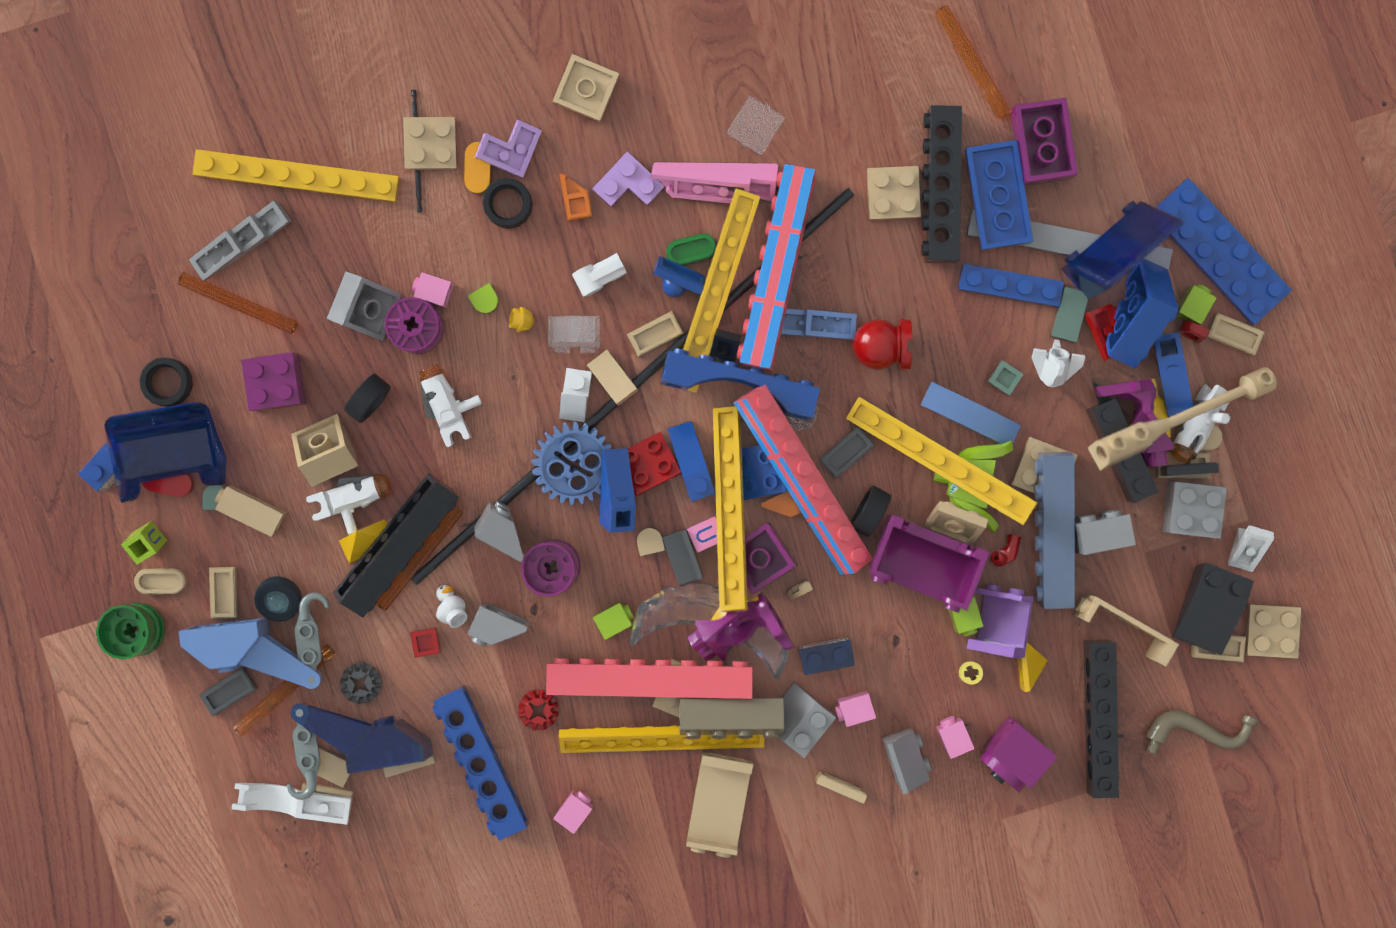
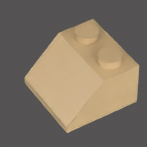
M338 413L291 434L298 468L311 487L358 466L354 447Z

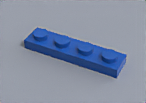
M963 264L958 290L1058 308L1060 307L1064 281Z

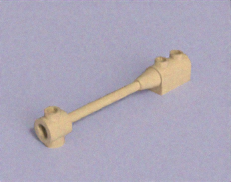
M1262 367L1242 376L1239 380V387L1167 419L1145 423L1138 422L1094 442L1088 449L1101 471L1143 452L1172 427L1244 396L1249 400H1254L1274 391L1277 387L1276 377L1269 368ZM1101 447L1104 449L1106 453V458L1103 456L1101 452Z

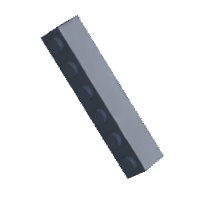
M1070 452L1038 453V459L1034 463L1035 474L1039 475V485H1035L1034 490L1035 500H1039V510L1035 511V525L1039 526V536H1035V550L1039 551V561L1035 562V574L1039 576V586L1035 587V599L1043 609L1075 608V455Z

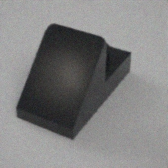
M716 329L710 357L714 358V362L724 364V361H730L735 363L742 335Z

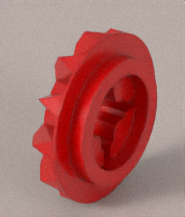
M532 690L525 694L519 703V718L524 726L534 731L545 730L552 726L558 718V702L553 695H546L545 690ZM530 702L536 706L546 702L543 713L547 718L541 715L531 718L534 709Z

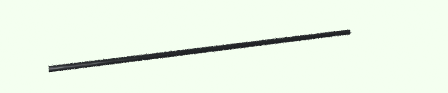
M849 188L806 224L802 242L854 196V193ZM756 270L729 293L724 311L754 285ZM689 330L631 380L637 389L664 366L669 351L674 352V349L684 348ZM612 398L584 422L588 425V432L618 407ZM566 442L563 446V450L568 451L576 444V442ZM558 451L554 452L556 456H563V454ZM530 470L497 501L507 506L540 475H533L532 470ZM480 516L410 577L411 580L418 585L475 534L474 526Z

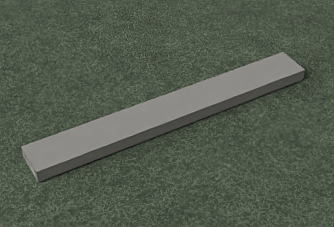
M972 210L966 236L979 238L975 210ZM1030 221L1033 242L1016 245L1134 269L1142 257L1168 269V271L1173 249Z

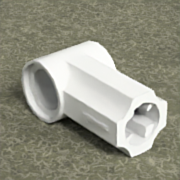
M616 253L595 265L590 264L577 270L572 276L582 296L585 298L604 288V285L624 276L627 272Z

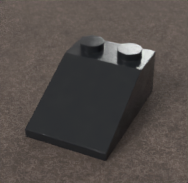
M1209 563L1195 566L1172 637L1217 655H1222L1247 605L1254 581Z

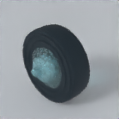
M280 576L265 579L258 586L254 597V603L258 612L265 618L276 622L287 621L294 617L299 611L302 600L299 587L290 579Z

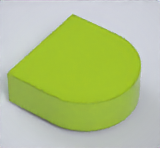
M490 283L468 295L475 309L484 314L493 312L499 303L498 296Z

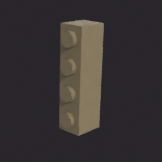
M784 698L680 699V735H685L687 739H699L701 735H711L713 739L727 738V735H737V738L750 739L753 735H763V738L775 739L784 733Z

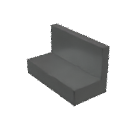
M684 529L662 537L678 585L696 579H703L687 530Z

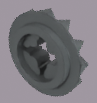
M366 663L351 665L343 672L340 680L341 692L346 696L347 700L357 704L372 701L381 689V677L378 671ZM367 675L364 682L367 689L360 688L355 692L356 682L354 679L359 680Z

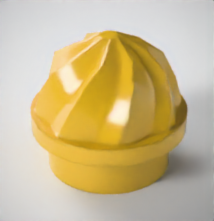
M524 307L519 309L513 308L509 318V328L515 329L516 332L529 330L534 324L532 313Z

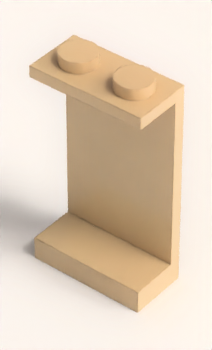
M1086 594L1085 597L1079 598L1074 608L1076 610L1075 617L1090 622L1099 606L1154 638L1144 656L1160 665L1167 666L1179 645L1178 643L1098 597Z
M702 752L686 846L691 847V851L697 853H706V850L714 851L717 856L730 858L731 855L737 856V846L750 774L752 775L753 760Z

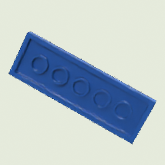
M1189 178L1183 181L1149 213L1251 325L1259 322L1292 291Z

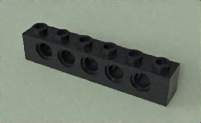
M931 105L928 113H924L923 128L928 130L927 138L923 140V154H927V164H923L922 176L923 180H927V190L922 192V205H926V215L922 216V231H926V241H922L921 254L926 256V263H957L960 261L962 106ZM936 129H945L948 133V138L944 140L939 139L936 136ZM939 153L944 154L948 159V163L946 165L938 164L935 160V155ZM935 180H945L947 190H938L935 186ZM935 205H944L947 209V215L944 217L938 216L934 210ZM935 230H943L946 233L947 239L945 242H938L935 239Z
M1084 640L1087 793L1092 798H1119L1116 643L1111 640Z

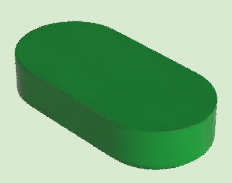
M705 233L675 240L668 245L666 257L682 266L707 260L714 255L716 242L712 236Z

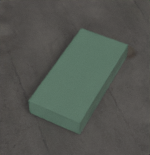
M1063 287L1060 307L1057 309L1050 337L1073 343L1077 342L1090 293Z

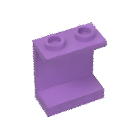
M986 584V588H976L975 593L984 594L981 613L984 627L979 628L978 639H968L967 649L1010 658H1025L1034 597L1024 595L1025 590L1009 588V592L1001 591L1002 586Z

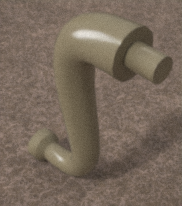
M1170 710L1161 714L1150 727L1146 737L1151 740L1146 751L1157 754L1160 743L1166 745L1167 739L1174 728L1188 730L1220 748L1237 749L1248 741L1253 727L1257 726L1259 720L1244 715L1242 718L1244 725L1240 733L1236 737H1228L1190 713L1181 710Z

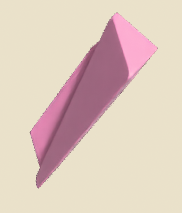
M655 162L651 178L653 180L658 179L666 187V192L672 198L731 204L734 191L737 188L760 196L762 200L772 202L776 190L778 165Z

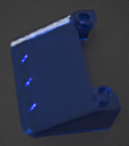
M1133 200L1121 210L1124 213L1121 219L1079 254L1075 250L1065 259L1067 264L1061 270L1090 299L1108 290L1182 226V220L1145 202L1139 201L1135 203Z
M194 402L116 415L105 421V434L121 503L130 502L139 497L141 493L139 483L198 472L201 482L205 485L225 484L226 455L210 410L206 405Z

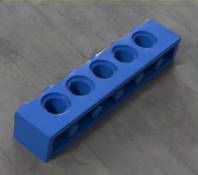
M465 685L436 698L433 701L435 704L433 706L435 716L438 720L442 719L446 727L443 730L445 737L449 743L453 742L456 748L455 758L460 767L464 765L468 774L465 776L467 784L471 790L475 789L479 797L476 799L480 811L482 813L486 812L489 819L487 826L492 836L496 835L500 841L526 829L529 821ZM453 711H459L463 714V723H455L452 720L451 714ZM469 734L473 736L475 744L473 746H466L462 741L463 735ZM482 758L486 763V767L484 769L475 768L473 759ZM484 782H494L497 790L495 792L486 791ZM503 804L506 806L508 813L506 815H498L495 812V805Z

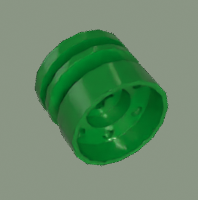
M140 602L111 607L102 614L96 628L97 642L103 652L112 658L121 660L150 654L159 647L165 634L164 619L159 611L150 604ZM138 627V631L134 633L133 629Z

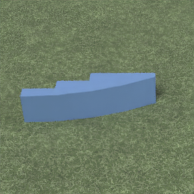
M787 309L781 335L853 340L856 333L857 314Z
M930 382L920 406L998 444L1011 440L1014 442L1021 425L933 382Z

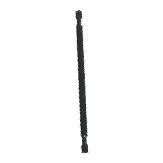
M411 90L413 99L412 116L418 117L416 90ZM415 170L417 212H422L420 170Z

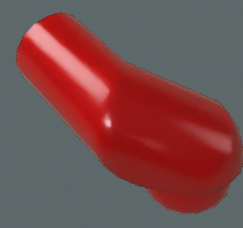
M1009 534L1006 547L991 554V562L995 566L1001 567L1014 561L1017 558L1021 537Z

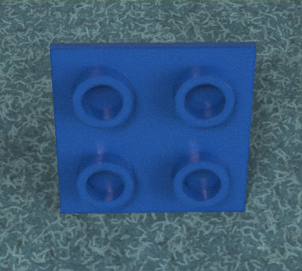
M760 445L742 449L744 500L787 492V488Z

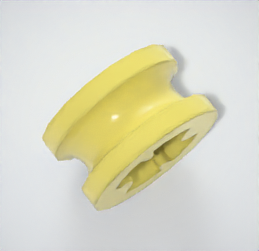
M968 661L961 665L959 676L964 683L972 685L980 682L983 677V670L978 663ZM968 666L978 671V674L974 675L976 678L973 680L968 676H964V671H968L966 669Z

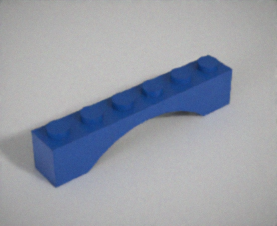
M674 349V352L669 351L667 353L660 381L661 385L681 390H687L693 386L713 381L736 382L752 388L766 385L784 415L810 421L814 417L820 388L813 387L814 383L810 381L799 380L797 383L789 381V377L786 375L774 374L773 377L765 375L762 369L749 367V370L739 368V364L724 361V364L714 362V358L710 356L699 355V358L689 356V352L682 349Z

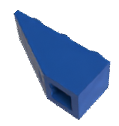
M1179 332L1162 335L1159 341L1154 342L1168 417L1193 407Z
M628 449L602 450L599 524L610 533L635 531L636 504Z

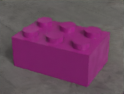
M1060 98L1015 105L1010 110L1014 140H1017L1024 186L1070 180L1078 175L1067 99Z

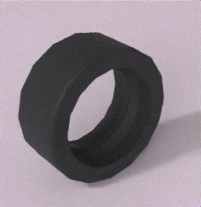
M503 178L496 180L488 186L484 193V212L492 223L501 228L511 229L519 227L531 215L533 206L531 195L524 184L516 179ZM507 188L517 191L523 201L520 213L509 219L497 215L493 208L495 195L500 190Z
M166 357L156 358L149 362L142 370L139 379L140 389L144 397L153 404L166 407L176 406L184 402L190 395L193 386L192 375L188 367L181 361ZM162 367L173 368L181 377L180 389L171 397L159 396L152 388L153 375Z
M372 374L353 393L345 405L344 411L357 422H364L383 402L391 386L377 374Z
M872 486L865 494L852 518L851 524L854 529L869 537L881 521L891 500V494L876 486Z

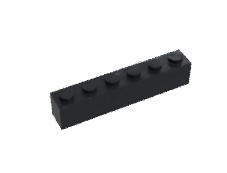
M428 473L335 589L333 594L338 602L362 618L367 612H370L383 592H386L391 587L393 580L399 572H402L407 567L409 560L415 552L421 550L424 541L431 532L437 530L440 521L447 512L453 510L456 501L459 499L457 494L446 484Z

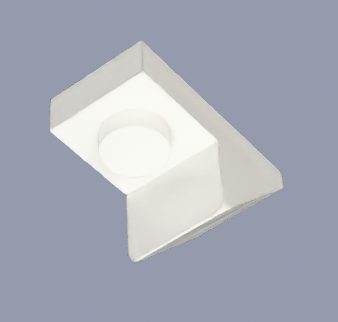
M566 368L563 393L561 392L559 419L585 422L592 372Z
M1250 525L1247 529L1238 528L1228 565L1253 572L1273 542L1274 532Z

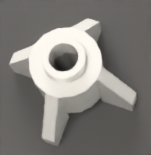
M1054 339L1053 346L1048 353L1047 350L1034 348L1032 361L1039 378L1044 384L1049 387H1057L1063 385L1083 367L1085 355L1072 354L1070 359L1069 352L1061 348L1060 340Z

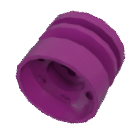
M408 297L398 300L390 307L385 316L384 327L387 337L394 346L409 353L423 354L432 351L440 344L444 336L445 324L441 313L436 307L420 298ZM415 319L419 326L411 331V328L407 325L408 322H413Z
M559 539L546 540L532 547L525 554L521 564V575L526 586L532 592L544 597L556 596L566 591L576 582L581 571L580 557L576 549L569 543ZM556 561V567L559 570L551 572V566L548 563Z

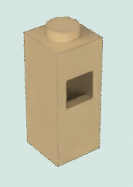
M232 485L227 486L226 489L221 488L215 499V502L218 503L215 510L270 537L276 534L287 513Z

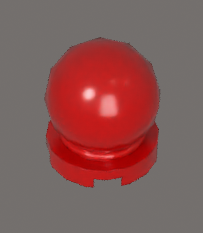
M876 319L860 326L852 342L857 361L875 370L887 369L894 363L898 365L899 370H910L912 352L907 350V340H912L911 320L900 319L899 324L894 326L887 320Z

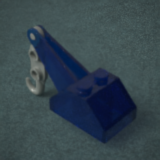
M299 703L292 707L290 714L292 719L297 722V727L293 731V743L297 766L306 778L307 788L303 792H296L292 785L288 784L287 789L292 797L299 800L310 798L317 788V774L321 763L317 736L346 755L347 774L425 761L433 755L431 739L405 720H395L394 715L381 717L379 720H374V724L306 703Z

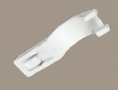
M235 783L234 789L240 790L238 803L232 804V809L271 810L287 813L295 818L346 825L349 823L352 797L314 792L310 798L299 800L289 794L287 786L266 783ZM293 788L296 792H303L299 789Z

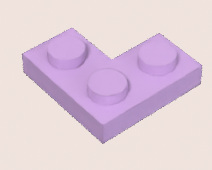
M516 120L508 143L484 133L474 158L519 178H523L542 130Z
M626 152L593 187V191L611 208L628 189L648 206L665 186L657 179L653 180L651 173L631 154Z

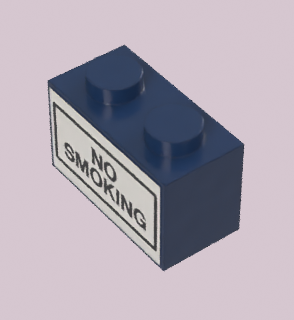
M848 637L798 647L804 675L855 666L851 641Z

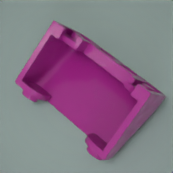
M887 515L869 573L873 574L872 580L886 585L889 580L946 602L944 608L959 613L960 609L968 611L990 552L951 539L914 523L906 522L900 517Z

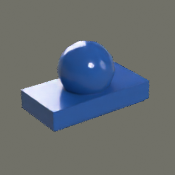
M662 256L658 257L653 272L654 275L663 278L662 287L665 294L669 297H680L687 289L700 295L704 288L705 275Z

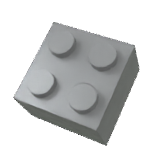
M1167 481L1162 532L1221 539L1227 488Z
M1111 509L1101 511L1099 517L1090 514L1075 516V553L1087 555L1136 545L1130 514H1123L1121 510Z

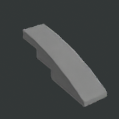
M273 200L257 214L248 216L232 230L223 232L191 257L189 261L201 279L206 281L257 248L290 224L292 220L279 201Z

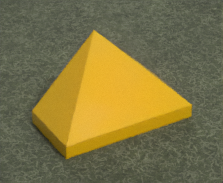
M386 519L339 540L349 564L363 556L388 525Z
M1027 643L1025 658H1017L1020 689L1024 692L1031 691L1048 661Z

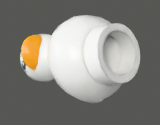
M440 586L437 589L436 596L442 603L437 609L436 617L440 622L449 624L452 628H457L463 625L468 617L465 612V601L461 597L454 595L452 586Z

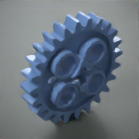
M574 422L570 429L566 423H563V430L561 431L554 426L555 434L550 435L545 432L547 441L538 440L537 442L542 448L541 450H533L534 454L539 457L531 460L533 465L538 466L532 470L533 475H541L535 480L537 485L544 484L541 488L543 493L551 490L549 497L552 500L559 495V502L561 504L566 498H568L570 505H573L575 498H578L579 502L583 504L585 496L592 501V493L594 491L601 495L599 487L601 486L602 450L610 449V443H603L606 438L603 434L596 437L598 430L595 427L588 432V425L586 423L583 424L581 429H579L577 422ZM575 441L576 447L570 452L563 450L566 442ZM558 451L562 453L566 458L573 462L577 460L580 467L593 473L592 476H588L582 470H580L578 467L572 465L570 468L568 462L565 459L556 456L554 452ZM588 455H597V460L594 464H585V458ZM552 463H561L562 468L559 472L552 473L549 471ZM574 476H582L583 481L580 485H571V480Z

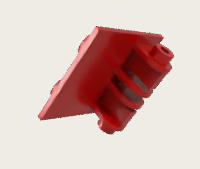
M661 432L627 448L635 496L642 495L644 492L681 474V470Z

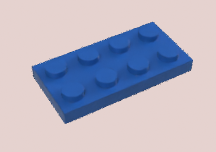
M1017 140L966 148L965 155L981 251L1032 243L1033 235Z

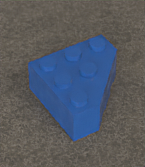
M1142 257L1127 277L1124 286L1127 288L1125 301H1119L1114 317L1117 320L1114 326V333H1109L1106 340L1108 357L1133 368H1136L1140 361H1144L1147 358L1151 346L1155 341L1160 340L1164 328L1178 314V305L1168 269Z

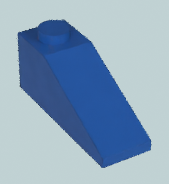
M692 421L668 428L691 502L716 494Z

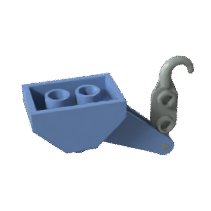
M316 592L307 594L301 600L299 617L295 627L297 655L269 635L271 631L269 619L267 618L192 626L179 631L180 646L207 668H218L219 673L234 671V669L241 668L242 665L308 689H315L323 682V675L317 670V665L322 660L319 627L310 613L309 605L314 600H320L325 608L328 609L330 607L329 601L324 595Z

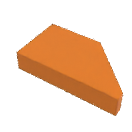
M559 174L567 221L592 218L589 192L565 174Z
M788 490L760 503L761 507L788 517L801 513Z

